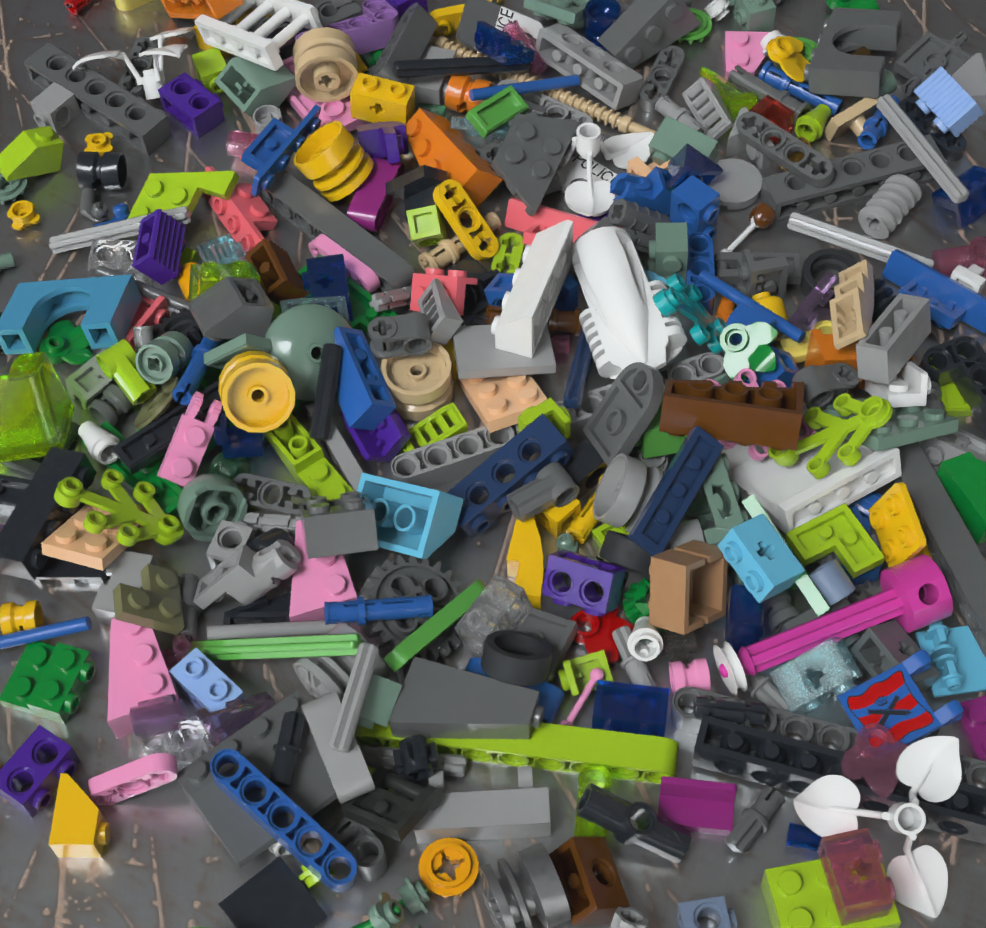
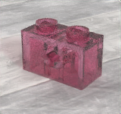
M868 827L822 837L817 852L841 925L887 916L894 903L893 901L896 900V892L891 878L884 876L880 865L883 862L882 850L879 842L876 839H871ZM856 870L857 874L852 875V871ZM865 876V880L861 881L860 877Z

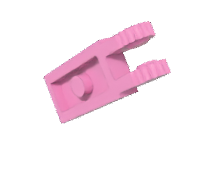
M197 391L190 400L185 415H182L157 474L158 477L183 487L195 478L215 427L213 426L222 409L221 401L215 399L209 406L204 422L194 419L203 403L204 397L202 393Z

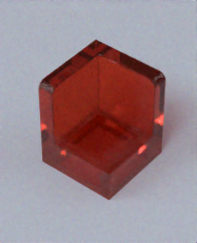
M766 95L749 110V112H756L786 132L792 133L795 112L770 95ZM779 137L769 138L774 147L781 142Z

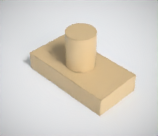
M866 97L832 117L823 135L829 142L849 130H852L857 137L860 136V133L863 132L865 121L872 117L878 109L876 106L878 98Z

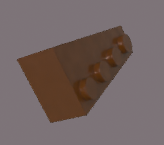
M667 379L663 395L659 431L668 432L673 436L688 435L690 430L698 425L716 440L732 441L743 446H768L778 451L787 449L797 450L803 415L804 382H792V387L787 388L777 387L776 381H762L761 387H746L742 381L729 380V382L722 384V386H714L711 380Z

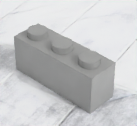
M901 293L894 298L870 327L867 336L861 338L856 344L858 378L879 384L889 385L931 332L929 298Z

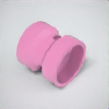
M706 658L694 659L687 666L681 661L669 662V678L673 695L678 689L683 687H694L711 691L710 674Z

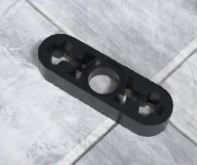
M903 99L899 106L924 136L929 134L932 136L945 160L951 162L960 160L964 155L967 144L965 137L961 133L958 137H955L950 131L944 134L933 122L936 116L932 112L926 115L915 103L918 99ZM933 126L938 129V132H927L924 130V127Z

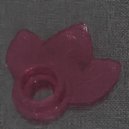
M880 724L865 725L857 733L855 745L846 751L842 758L843 777L850 781L864 777L870 789L882 799H886L897 785L896 763L900 754L908 745L895 741L890 731ZM869 737H878L882 743L881 747L871 746Z

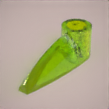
M705 67L700 68V77H705L716 84L732 120L737 118L740 109L746 107L749 112L757 113L758 102L754 92H741L717 73Z

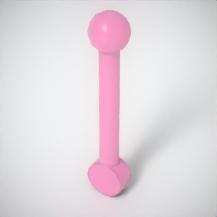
M594 668L591 670V679L567 719L562 720L559 725L573 726V721L595 684L603 679L604 672L602 669Z

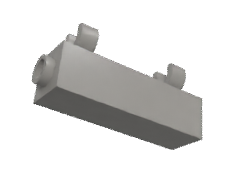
M532 766L517 767L518 789L445 793L444 772L433 771V775L429 778V785L441 789L443 793L442 802L436 810H429L412 831H415L417 844L432 843L438 839L448 837L463 841L551 836L548 787L533 788Z

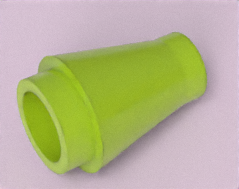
M819 104L813 110L799 117L795 124L797 137H804L808 142L817 141L821 137L828 119L831 117V109L825 104Z

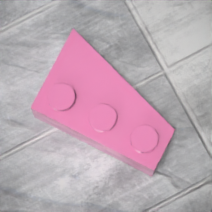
M301 520L296 521L295 548L300 553L301 561L296 564L299 566V569L292 574L290 622L324 620V602L356 600L357 595L344 555L308 559Z
M114 618L111 619L107 722L116 739H119L182 714L184 709L155 630L115 620Z

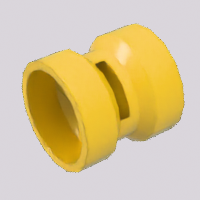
M39 600L26 601L23 606L17 605L15 602L1 604L0 627L3 635L43 626V610Z

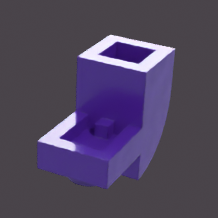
M387 121L357 125L359 144L372 159L374 157H386L388 163L391 164L400 162L399 155L409 153L404 123Z

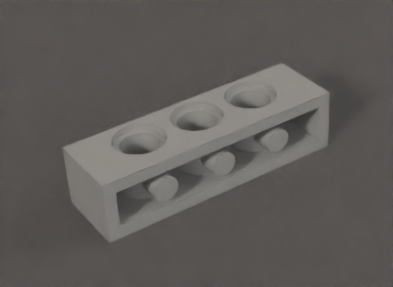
M558 23L539 30L533 55L564 76L578 75L580 87L614 110L637 102L645 77L566 25Z

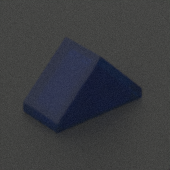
M687 143L668 162L665 188L667 191H673L691 175L709 186L723 170L721 166Z

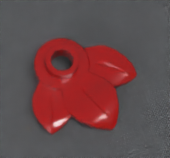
M619 605L617 609L604 614V616H593L585 613L583 610L570 618L571 621L577 623L579 629L583 626L591 629L589 632L578 630L573 641L584 645L588 654L604 650L608 663L617 662L619 657L612 632L622 626L630 627L632 632L634 626L628 621L617 617Z

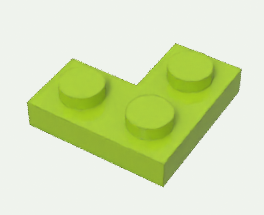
M846 503L790 530L785 536L786 542L803 566L834 551L853 579L883 564L885 556Z

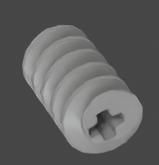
M896 174L890 176L873 195L872 199L866 203V206L860 210L858 221L861 228L872 238H888L889 233L896 229V226L902 222L903 217L907 216L909 210L921 199V188L913 179L905 175Z

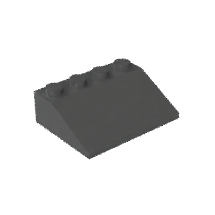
M297 690L177 773L176 779L188 800L240 868L277 841L218 788L210 769L211 759L215 753L222 749H234L269 779L275 757V751L272 748L274 744L278 743L284 713L294 711L304 715L301 705L307 703V701ZM305 718L299 747L302 749V755L297 756L292 780L293 785L291 788H278L312 817L337 799V795ZM234 763L224 764L219 770V775L231 777L237 773L239 767ZM253 788L247 793L246 799L250 802H260L266 796V791L262 788ZM280 813L275 817L273 823L279 828H286L293 823L294 817L289 813Z

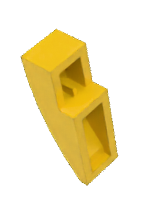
M534 517L524 522L516 519L506 559L507 576L516 578L513 600L514 602L542 610L544 595L541 593L544 583V562L541 538Z

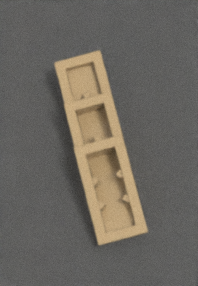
M867 259L838 273L839 284L834 286L835 298L829 301L834 347L837 350L867 336L872 323L874 277L873 266Z

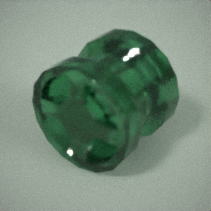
M229 449L221 451L213 459L209 467V473L226 476L231 481L237 475L242 473L250 474L251 471L250 464L243 459L238 460L236 454Z

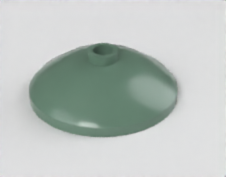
M304 304L284 311L271 323L264 337L271 339L272 350L268 354L277 357L286 367L295 390V399L315 401L323 345L325 343L335 344L334 330L337 326L351 328L349 323L339 313L322 305ZM314 347H318L321 351L318 359H314L311 355Z

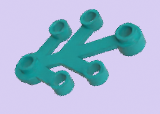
M676 272L666 279L669 289L663 288L652 297L656 307L665 317H669L677 311L694 321V326L689 330L694 341L700 346L706 342L709 349L715 355H718L724 351L720 345V335L726 327V322L720 317L716 319L709 314L700 302L703 299V295L694 283L687 286L680 274Z

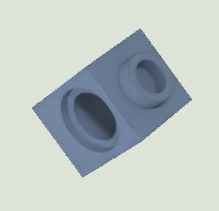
M724 896L678 903L676 916L679 928H702L698 920L704 917L715 920L718 924L717 928H737L734 909L727 908Z

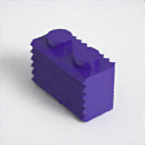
M157 209L139 222L141 224L139 226L140 229L135 246L137 248L135 249L136 253L134 254L135 258L133 259L132 267L163 285L171 279H176L182 271L183 265L180 263L187 244V241L184 239L186 225H181V222L172 219V216L162 212V209Z

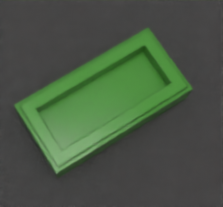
M510 85L469 110L465 117L484 139L507 125L508 120L514 119L517 114L526 113L529 106L514 87Z

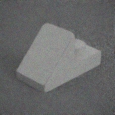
M746 107L740 109L730 132L726 156L731 157L747 151L749 158L754 160L761 170L771 167L772 160L739 138L736 127L737 119L743 113L749 112ZM755 124L751 126V128L756 130ZM746 125L745 130L750 128V126ZM768 138L765 144L769 147H774V144Z

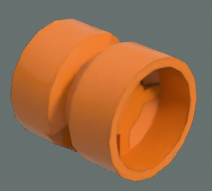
M467 75L451 76L445 93L446 109L460 113L471 110L487 99L471 101L469 96L470 89L495 86V83L478 78L473 82L472 77Z

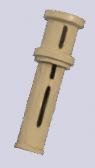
M491 211L483 217L492 232L501 228V220L494 212ZM474 231L470 234V236L474 237L476 234L479 233V231ZM456 235L452 239L440 240L438 246L428 253H421L418 256V261L425 273L426 268L443 269L449 264H456L460 259V255L467 249Z

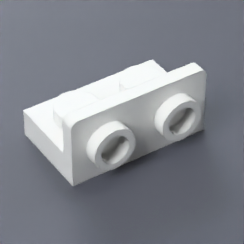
M908 360L889 385L865 380L864 390L872 396H879L888 400L893 408L926 406L927 395L931 391V380L926 371Z

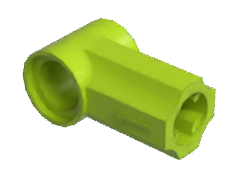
M125 339L120 340L95 356L103 373L110 380H115L133 406L141 405L157 392L155 384L146 381L139 374L135 364L136 353Z

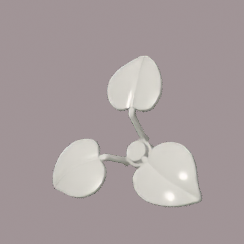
M194 27L168 30L150 37V41L158 39V48L139 53V58L153 55L154 68L144 70L143 77L139 75L126 53L122 52V50L89 54L73 65V72L89 60L101 58L122 59L136 78L137 85L143 84L146 100L160 98L158 89L166 84L163 55L180 58L182 51L188 48L187 44H173L163 47V43L170 37H183L192 40L195 34Z
M590 122L579 125L576 130V137H572V144L558 167L566 166L576 148L578 154L582 158L587 159V182L576 181L566 188L565 202L571 210L585 216L596 217L607 213L614 202L615 194L610 193L611 184L608 181L598 180L593 182L592 158L601 149L606 160L612 159L614 165L618 168L627 169L628 161L636 156L646 164L651 155L648 144L653 138L654 132L621 134L612 136L603 142L601 129L598 125Z
M952 736L927 737L910 744L902 751L896 763V775L899 781L912 787L909 791V802L895 803L889 808L888 812L858 809L860 803L859 790L849 779L839 775H826L816 779L794 798L793 805L801 821L815 834L829 840L839 841L852 837L858 828L857 816L887 820L888 825L893 831L905 834L907 836L903 847L905 855L893 857L885 871L893 898L908 908L933 918L938 917L947 895L948 872L943 857L932 846L921 845L911 851L913 840L917 838L916 834L921 832L926 824V816L922 808L918 806L919 800L916 794L918 792L924 800L929 802H941L955 794L960 785L962 773L958 738Z

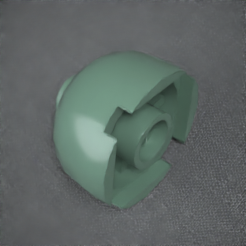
M209 473L193 478L184 486L179 495L177 510L182 525L194 539L209 542L212 541L221 520L233 523L235 521L243 522L248 504L241 489L228 477Z

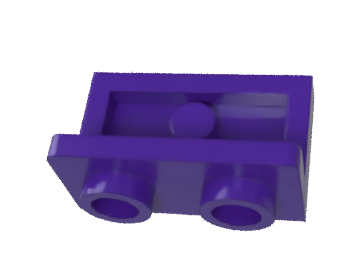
M396 409L375 430L349 428L343 412H340L347 430L351 433L359 448L360 454L367 461L390 463L411 437Z

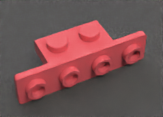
M207 166L205 171H216L213 166ZM237 183L229 200L202 193L245 255L262 239H265L260 231L274 230L278 220L259 195L254 197L250 194L252 188L250 183Z
M512 197L508 201L504 225L505 227L524 232L522 243L532 245L536 233L565 220L573 221V242L598 221L539 205L536 213L531 217L525 211L527 206L521 199Z

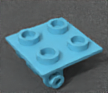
M940 620L928 625L929 629L927 631L915 633L919 648L927 651L931 657V663L941 673L930 686L933 698L986 691V657L982 653L968 625L948 628Z

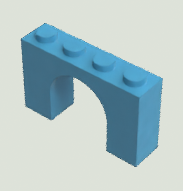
M132 274L18 283L0 317V345L6 355L34 353L45 330L51 323L66 314L86 310L87 312L80 325L91 349L109 348L120 340L125 339L142 301V296Z

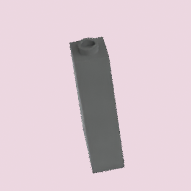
M414 656L389 722L392 736L398 738L421 735L425 738L530 739L533 727L539 728L542 723L545 707L540 706L539 691L503 683L493 678Z

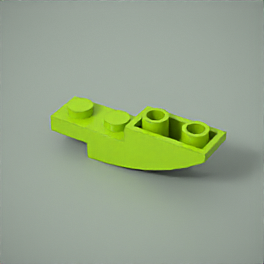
M292 413L278 428L264 433L299 485H304L314 490L318 496H326L327 500L341 498L340 494L354 491L324 457L322 448L314 439L310 438L309 433Z

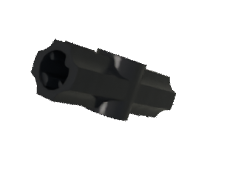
M592 783L586 786L579 798L576 807L577 816L612 832L615 839L621 844L631 845L635 843L674 863L682 861L690 847L692 839L690 831L656 815L654 809L647 803L641 801L631 803ZM630 817L637 823L638 830L631 824Z

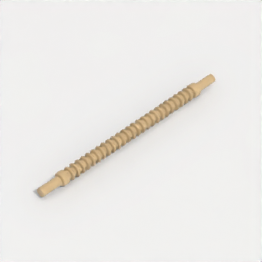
M432 35L427 44L429 46L455 50L457 58L488 57V55L483 56L481 52L476 54L474 49L469 50L466 46L463 48L462 44L456 45L455 41L450 42L444 36L436 37ZM524 72L493 74L494 78L499 77L501 81L511 79L520 83L538 80L536 76L531 77L530 73L524 74ZM564 88L540 91L551 98L590 115L592 120L597 118L598 123L604 121L605 126L611 124L612 129L618 127V131L621 133L654 132V135L656 133L655 130L634 122V118L624 115L622 117L621 112L615 114L614 109L608 111L607 106L601 107L600 103L593 104L592 100L586 101L585 97L579 98L578 94L572 95L571 91L565 92Z

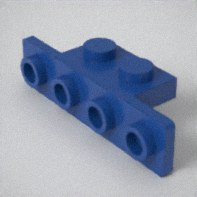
M315 105L295 129L273 118L243 152L241 162L258 171L253 179L251 195L257 197L263 189L267 191L275 179V174L286 169L291 155L297 152L300 145L306 140V137L319 129L322 121L319 119L320 106Z
M898 249L891 252L882 276L902 287L899 289L898 294L929 298L931 322L940 328L950 330L963 321L986 334V297Z

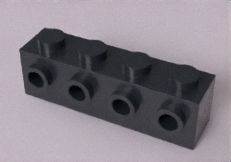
M51 446L0 531V573L32 581L36 580L49 557L42 554L41 543L72 517L79 507L65 508L55 501L54 493L58 483L66 477H74L79 479L83 484V488L87 490L92 485L97 474L85 453Z

